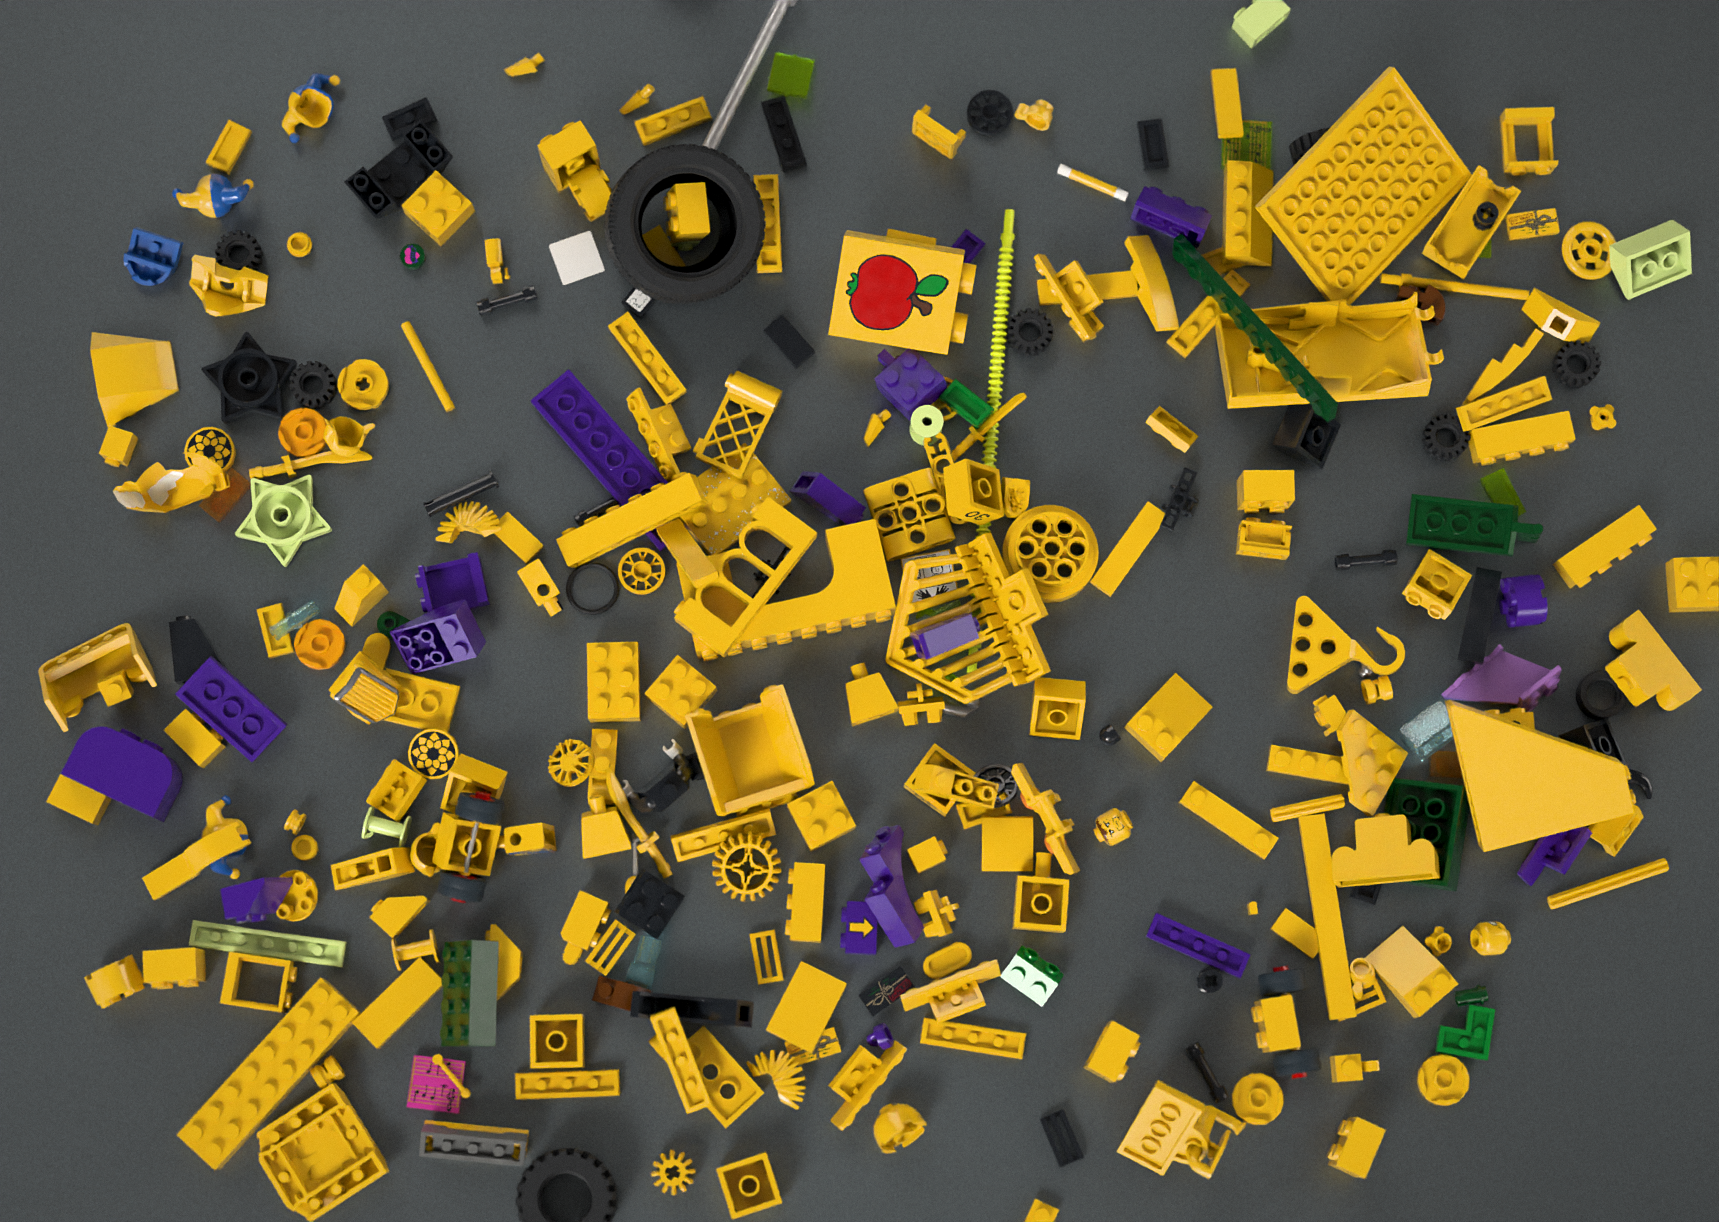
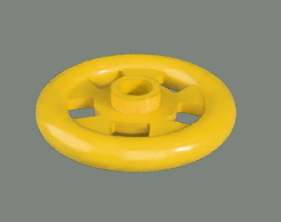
M1591 221L1578 223L1568 230L1562 242V255L1565 264L1575 275L1589 280L1602 278L1612 270L1610 267L1609 245L1616 243V240L1612 233L1599 223ZM1582 233L1586 239L1579 243L1575 237ZM1595 233L1603 238L1601 243L1592 239ZM1586 247L1591 250V255L1587 253ZM1577 249L1578 256L1580 257L1579 260L1574 259L1572 250ZM1602 250L1608 252L1606 261L1600 259ZM1586 263H1595V270L1586 269Z

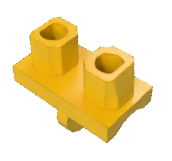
M916 683V691L907 692V698L913 700L897 701L898 711L902 715L904 725L918 724L917 712L922 711L927 712L928 723L941 722L942 709H945L943 697H931L933 696L932 689L922 690V684Z
M937 890L923 893V897L916 900L914 906L919 915L926 912L931 914L933 921L923 924L925 936L938 935L941 937L953 933L949 922L956 920L953 910L960 908L958 903L951 905L948 896L940 898Z

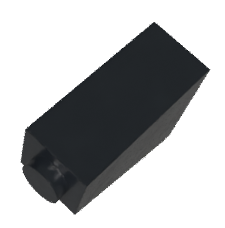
M191 616L176 617V621L169 622L174 678L177 684L184 685L210 656L228 670L196 619H191Z

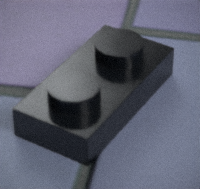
M427 97L382 116L392 141L402 138V134L420 120L426 126L438 121Z

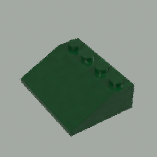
M1394 778L1387 792L1384 813L1390 816H1406L1411 825L1412 842L1417 839H1426L1431 842L1438 854L1440 878L1400 883L1457 891L1470 808L1464 786Z

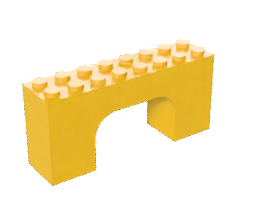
M871 519L826 529L825 539L834 574L830 584L823 591L816 594L765 605L729 651L728 656L743 653L742 649L750 647L753 650L764 649L768 647V643L776 641L778 645L792 642L794 637L802 636V639L813 638L817 636V632L827 631V634L836 633L842 630L841 627L851 625L852 628L862 627L866 625V621L876 619V623L891 620V616L895 615L896 605L876 520ZM726 552L707 556L716 570L721 556ZM676 563L685 602L690 597L695 600L698 588L694 587L683 569ZM727 563L723 569V574L733 584L729 563ZM716 586L707 589L701 600L702 605L730 627L733 626L748 606L726 589ZM692 634L698 659L703 658V661H711L718 658L716 651Z

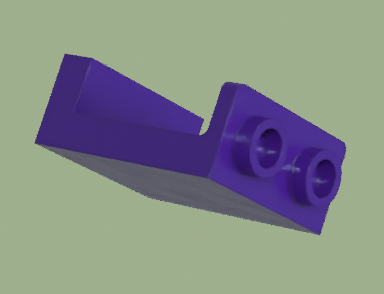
M478 552L467 554V558L427 567L423 565L418 566L419 573L415 574L418 588H423L424 597L420 598L423 612H430L443 605L464 599L470 609L490 605Z

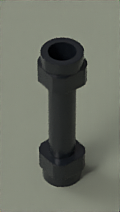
M534 285L522 287L521 292L490 301L488 298H484L476 303L480 316L493 314L492 310L522 301H526L527 304L538 300Z
M612 497L587 512L585 510L578 512L573 517L578 526L581 527L588 518L598 517L606 513V510L619 504Z
M1383 550L1382 554L1350 557L1349 554L1335 555L1336 570H1349L1351 566L1383 564V566L1397 565L1396 550Z
M1199 1042L1187 1047L1185 1051L1189 1059L1195 1061L1211 1089L1209 1094L1214 1102L1217 1104L1228 1098L1229 1095L1224 1085L1220 1086L1203 1056L1205 1052Z

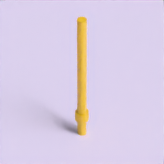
M1381 273L1380 283L1399 285V288L1401 285L1426 288L1429 284L1437 290L1521 300H1527L1529 297V290L1412 277V274L1401 273V275Z

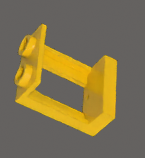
M1554 107L1504 109L1500 115L1504 173L1521 176L1525 175L1526 172H1536L1537 175H1547L1553 172L1558 165V161H1554L1551 121L1555 117ZM1513 125H1537L1539 161H1517Z

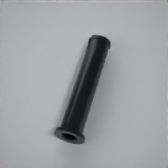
M490 469L489 473L434 499L423 502L429 517H432L495 486L499 488V485Z

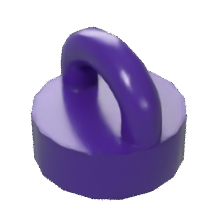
M885 1023L874 1026L873 1033L869 1034L866 1039L870 1046H880L883 1050L892 1047L894 1044L892 1033Z

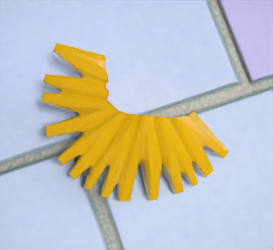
M471 501L469 506L468 502H465L464 507L462 503L459 504L458 508L456 506L453 507L455 516L448 512L445 514L451 522L442 521L439 523L443 527H438L437 530L444 534L437 536L435 540L453 543L458 538L457 535H460V532L469 531L486 537L502 528L497 526L500 523V520L496 519L497 515L492 510L487 512L488 506L485 505L480 509L481 503L479 502L474 504Z
M770 1050V1060L764 1052H761L760 1056L755 1055L757 1065L750 1061L746 1062L753 1077L766 1075V1073L771 1075L782 1103L797 1110L800 1108L795 1101L803 1102L804 1098L798 1095H805L800 1090L806 1089V1086L796 1084L805 1080V1077L793 1078L794 1075L803 1070L802 1066L797 1067L798 1061L792 1064L795 1059L794 1056L789 1059L790 1054L787 1053L784 1056L785 1052L781 1051L778 1058H776L775 1050Z

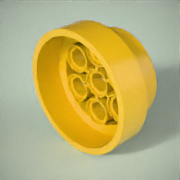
M1042 505L1022 513L1011 524L1003 542L1001 557L1010 576L1022 569L1028 568L1043 603H1057L1074 597L1086 587L1096 569L1099 551L1096 536L1089 523L1081 515L1063 506ZM1034 523H1042L1046 531L1038 534L1033 531L1032 525ZM1060 523H1066L1070 526L1071 532L1062 534L1057 526ZM1022 544H1029L1033 549V553L1024 555L1020 552L1019 547ZM1049 544L1055 545L1058 548V553L1056 555L1047 554L1045 546ZM1072 545H1080L1084 553L1080 556L1073 555L1070 547ZM1034 566H1042L1046 574L1042 577H1037L1033 574L1032 568ZM1060 566H1066L1070 569L1071 575L1062 577L1058 574L1057 569Z

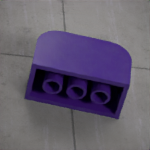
M103 726L91 728L79 737L61 772L62 775L161 822L165 821L183 782L182 771L175 760L162 753L164 748L147 739H144L143 743L139 742L141 737L123 728L118 732Z

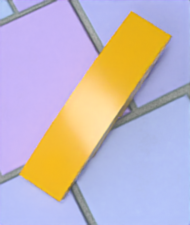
M1149 235L1128 236L1124 244L1134 260L1130 269L1140 286L1136 293L1156 331L1177 330L1179 324L1169 283Z
M1535 329L1529 335L1522 348L1514 343L1501 362L1492 358L1462 405L1480 399L1504 381L1530 354L1544 333Z

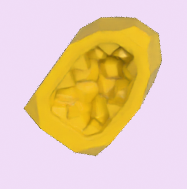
M1002 477L1001 492L1004 514L1007 518H1017L1028 507L1030 480Z

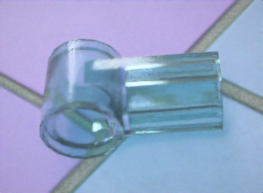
M641 935L634 960L630 963L625 983L648 990L651 989L656 973L655 965L663 941Z

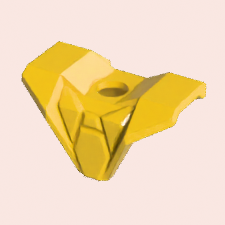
M199 255L192 257V275L189 284L202 300L205 311L210 315L217 317L243 313L265 305L268 275L247 267L235 270L221 266L216 262V258ZM221 281L234 283V288H225Z

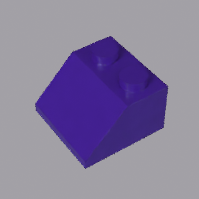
M264 877L221 888L225 919H236L237 923L248 921L254 923L267 920L266 915L277 912L293 883L292 877Z

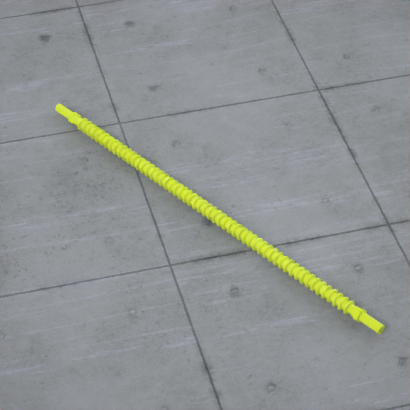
M1012 209L1005 210L1003 233L1000 234L1002 247L999 248V251L1002 254L998 256L1001 259L998 262L1000 268L997 270L1000 275L996 277L999 280L996 283L999 289L995 291L998 294L995 300L998 302L994 304L997 310L994 311L996 317L993 320L996 324L992 326L995 329L992 334L995 337L991 339L994 343L991 346L993 352L990 353L993 359H990L992 366L989 367L992 373L988 375L991 377V380L988 381L991 386L987 388L990 394L987 395L989 401L986 402L994 408L993 413L998 410V406H1001L999 399L1002 396L999 393L1003 391L1000 388V385L1003 384L1001 378L1004 377L1001 374V371H1004L1002 364L1005 363L1002 357L1006 356L1003 353V350L1006 349L1003 344L1007 342L1004 339V336H1007L1005 329L1008 328L1005 325L1008 322L1006 316L1009 314L1006 309L1010 307L1007 304L1010 301L1007 295L1011 293L1008 290L1011 287L1009 281L1012 279L1009 276L1012 273L1010 267L1013 266L1010 260L1014 258L1011 253L1014 252L1012 244L1015 239V234H1013L1015 211ZM996 423L986 432V436H984L986 443L983 444L985 450L982 451L985 457L981 459L984 465L996 468L994 463L997 462L994 456L998 454L995 451L998 448L995 442L999 440L996 437L999 434V431L996 429L1000 426L999 423ZM990 522L983 525L977 524L979 528L975 530L978 533L975 539L984 533L991 532L988 527L992 524ZM975 594L970 595L973 599L976 598ZM978 609L973 611L971 615L975 617L982 613V611ZM981 643L969 648L968 655L981 649ZM977 663L968 666L967 673L976 670Z

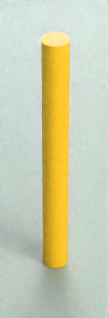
M410 321L403 323L401 327L446 412L453 410L455 406Z

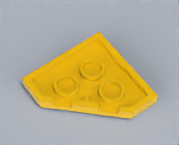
M1348 710L1337 729L1338 741H1341L1344 756H1341L1344 775L1348 777L1350 787L1348 792L1349 802L1365 815L1374 816L1408 752L1358 712Z

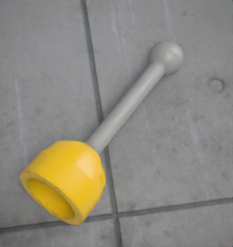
M635 833L631 835V840L633 841V876L626 880L625 894L638 875V850L636 846L640 839Z

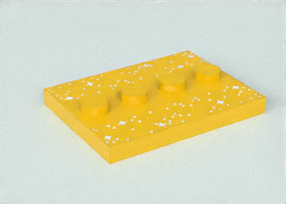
M744 443V444H742L740 447L743 448V447H746V446H748V445H747L746 443ZM753 453L741 479L713 466L700 474L697 479L708 503L678 518L708 555L723 553L739 541L742 529L748 523L753 522L752 516L754 513L752 509L760 499L764 502L768 496L783 508L789 505L792 499ZM740 454L726 458L730 467L737 470L740 469L743 463Z

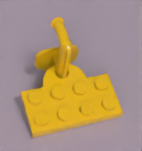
M1157 1080L1121 1141L1117 1152L1162 1176L1172 1160L1189 1164L1195 1172L1209 1179L1231 1133L1227 1129L1218 1144L1211 1142L1209 1134L1214 1121L1235 1131L1236 1135L1244 1129L1246 1123H1242L1237 1118L1214 1106H1205V1104ZM1205 1157L1209 1158L1207 1164L1201 1162Z

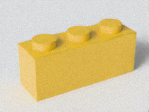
M794 862V868H789L788 884H793V894L787 895V909H791L792 913L791 920H786L785 935H790V941L821 943L825 864Z

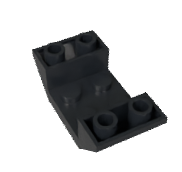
M422 120L402 134L404 142L367 171L363 166L344 181L376 220L400 211L402 209L401 205L435 171L442 174L453 158L452 154Z

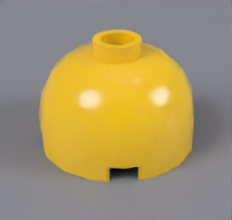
M888 1104L879 1111L880 1115L874 1123V1137L882 1152L886 1154L896 1152L894 1147L901 1143L903 1148L910 1145L925 1131L922 1125L926 1126V1122L921 1114L907 1104Z

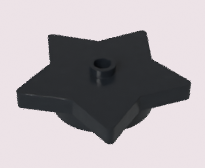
M245 332L232 354L226 359L202 367L201 370L221 391V420L227 424L251 412L283 419L281 388L296 368L297 362L294 359L266 354L249 332ZM249 379H255L253 383L247 385Z

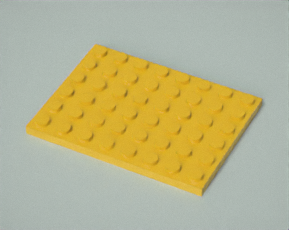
M1389 66L1259 201L1255 208L1327 301L1346 300V303L1351 305L1466 184L1472 174L1395 67Z

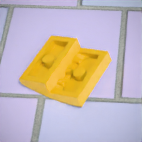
M982 816V871H1033V816Z

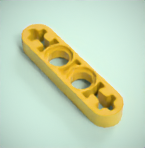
M939 432L935 435L937 439H942V442L939 443V449L941 452L946 450L947 454L938 455L933 458V454L938 453L934 446L929 445L933 441L932 437L924 438V447L948 514L944 473L938 471L937 463L942 459H947L951 465L955 461L946 436ZM948 515L950 521L954 524L964 525L968 522Z

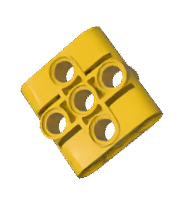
M932 468L921 469L872 485L863 490L872 519L876 520L882 549L887 562L898 560L956 539ZM898 486H904L907 488L908 493L901 497L896 495L894 490ZM934 501L939 504L940 509L936 512H930L926 508L927 503ZM907 509H911L916 513V517L912 520H907L903 517L902 513ZM883 517H888L892 520L893 524L888 528H884L879 525L878 521ZM914 533H921L924 536V541L918 544L914 543L910 536Z

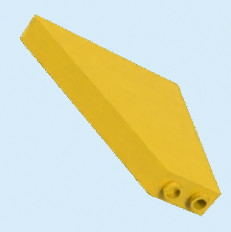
M1452 700L1445 701L1478 845L1484 852L1634 813L1633 804H1636L1633 790L1629 789L1627 782L1631 780L1630 772L1627 765H1623L1617 758Z

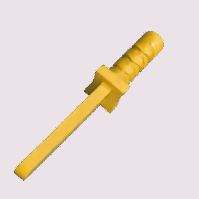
M1025 393L1015 395L993 413L979 429L970 426L968 429L971 433L952 450L954 461L967 451L977 439L982 443L985 440L983 435L1025 400L1027 395Z

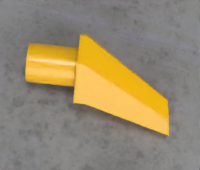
M537 53L531 59L525 57L504 70L510 76L537 72L536 67L544 59Z
M647 84L642 90L639 89L619 111L622 114H627L649 101V96L655 91L654 87L651 84Z
M884 409L878 415L875 413L871 414L863 438L868 447L884 428L883 423L891 417L887 409Z

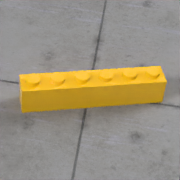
M681 472L672 477L673 481L667 484L659 483L650 488L651 492L643 496L642 494H637L629 498V503L621 507L620 505L610 507L606 510L607 514L599 518L597 516L588 518L584 521V525L577 529L571 527L561 533L562 536L557 538L556 541L567 566L577 568L708 503L696 475Z

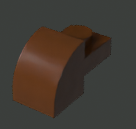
M1429 284L1423 292H1420L1419 288L1412 285H1401L1394 301L1407 300L1414 292H1417V308L1421 310H1427L1431 306L1434 308V317L1430 320H1425V322L1438 326L1445 315V301L1441 293Z
M599 975L592 1001L631 1012L632 992L652 991Z

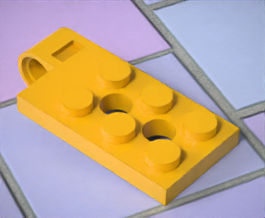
M703 1025L687 1041L711 1101V1105L707 1106V1108L727 1128L759 1099L764 1092ZM655 1034L648 1042L666 1061L658 1037ZM709 1064L715 1065L718 1069V1075L712 1080L706 1079L703 1075L704 1067ZM727 1083L735 1087V1095L730 1099L723 1098L720 1093L721 1087Z

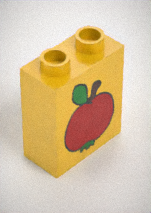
M847 230L843 239L828 335L947 355L949 342L961 344L964 342L968 314L955 312L958 292L972 295L977 265L963 263L964 249Z

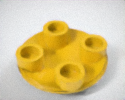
M300 870L287 871L280 877H292L293 883L276 914L280 919L301 921L307 918L316 907L318 900L317 886L312 877Z

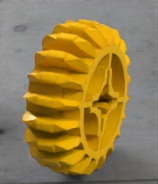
M740 832L738 833L739 841L735 842L734 838L729 836L728 840L731 845L728 846L722 842L720 846L724 852L715 851V856L721 860L712 861V866L719 867V869H715L712 873L713 876H721L716 880V884L720 886L725 883L722 889L724 894L732 889V899L736 898L737 893H741V901H745L746 894H750L751 901H755L754 893L758 892L760 897L763 898L765 897L764 887L768 891L773 890L769 881L778 883L779 879L773 873H781V868L774 866L781 863L780 857L772 858L778 851L776 848L768 850L771 846L770 840L765 841L762 845V835L759 834L756 841H754L752 832L748 833V839H743V834ZM745 848L741 858L727 861L734 851ZM753 848L759 850L766 857L768 865H763L762 862H757L752 858ZM749 855L748 858L750 866L753 867V869L751 870L749 868V872L746 873L745 878L743 867H741L740 865H744V862L747 861V856ZM725 868L738 872L741 875V885L734 883L728 877ZM766 873L761 881L748 886L753 875Z

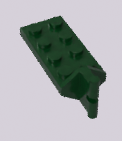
M1412 494L1406 545L1512 557L1515 540L1536 543L1543 532V526L1541 524L1518 522L1517 505Z

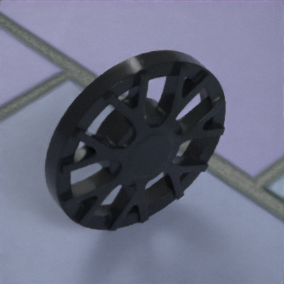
M981 91L974 95L968 104V122L980 134L989 136L1000 134L1008 128L1012 121V104L999 91ZM991 95L999 97L997 104L990 102ZM983 97L986 102L982 106L977 102V99ZM1006 104L1008 110L1000 112L999 107ZM971 108L980 110V115H971ZM999 116L1007 119L1004 125L997 121ZM979 119L985 122L981 128L975 124ZM988 123H994L996 130H988Z
M1002 764L987 765L981 768L974 776L999 784L994 808L1009 804L1019 791V787L1011 773L1012 769ZM997 770V775L990 776L989 771ZM1007 772L1011 776L1004 781L1002 776ZM1015 784L1014 790L1006 789V785ZM1003 793L1008 796L1004 800H1001L999 798V796Z

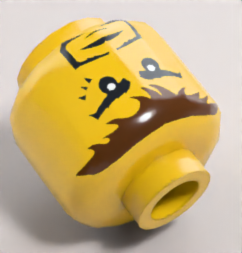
M1112 808L1096 818L1097 827L1093 830L1100 842L1105 841L1108 845L1114 846L1130 837V829L1133 828V824L1124 810L1120 811L1117 808Z

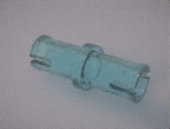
M309 600L308 603L297 610L289 611L285 618L269 627L272 636L276 634L274 638L279 641L294 629L299 630L303 627V623L320 614L318 606H313L315 602Z

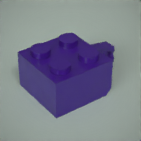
M908 348L895 358L885 349L877 355L879 362L884 368L874 379L876 386L881 394L910 422L913 412L918 407L932 405L947 388L945 378L915 349Z

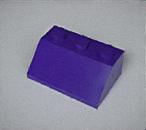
M1144 186L1136 201L1130 219L1173 238L1182 234L1194 247L1198 248L1213 215L1208 214V210L1203 207H1192L1185 204L1186 201L1180 197H1169L1163 194V191L1157 187Z

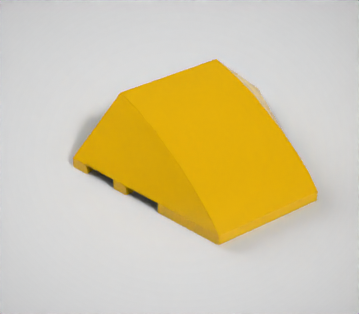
M92 332L90 352L97 394L108 427L109 425L115 426V423L124 418L131 417L146 406L153 405L179 391L171 342Z

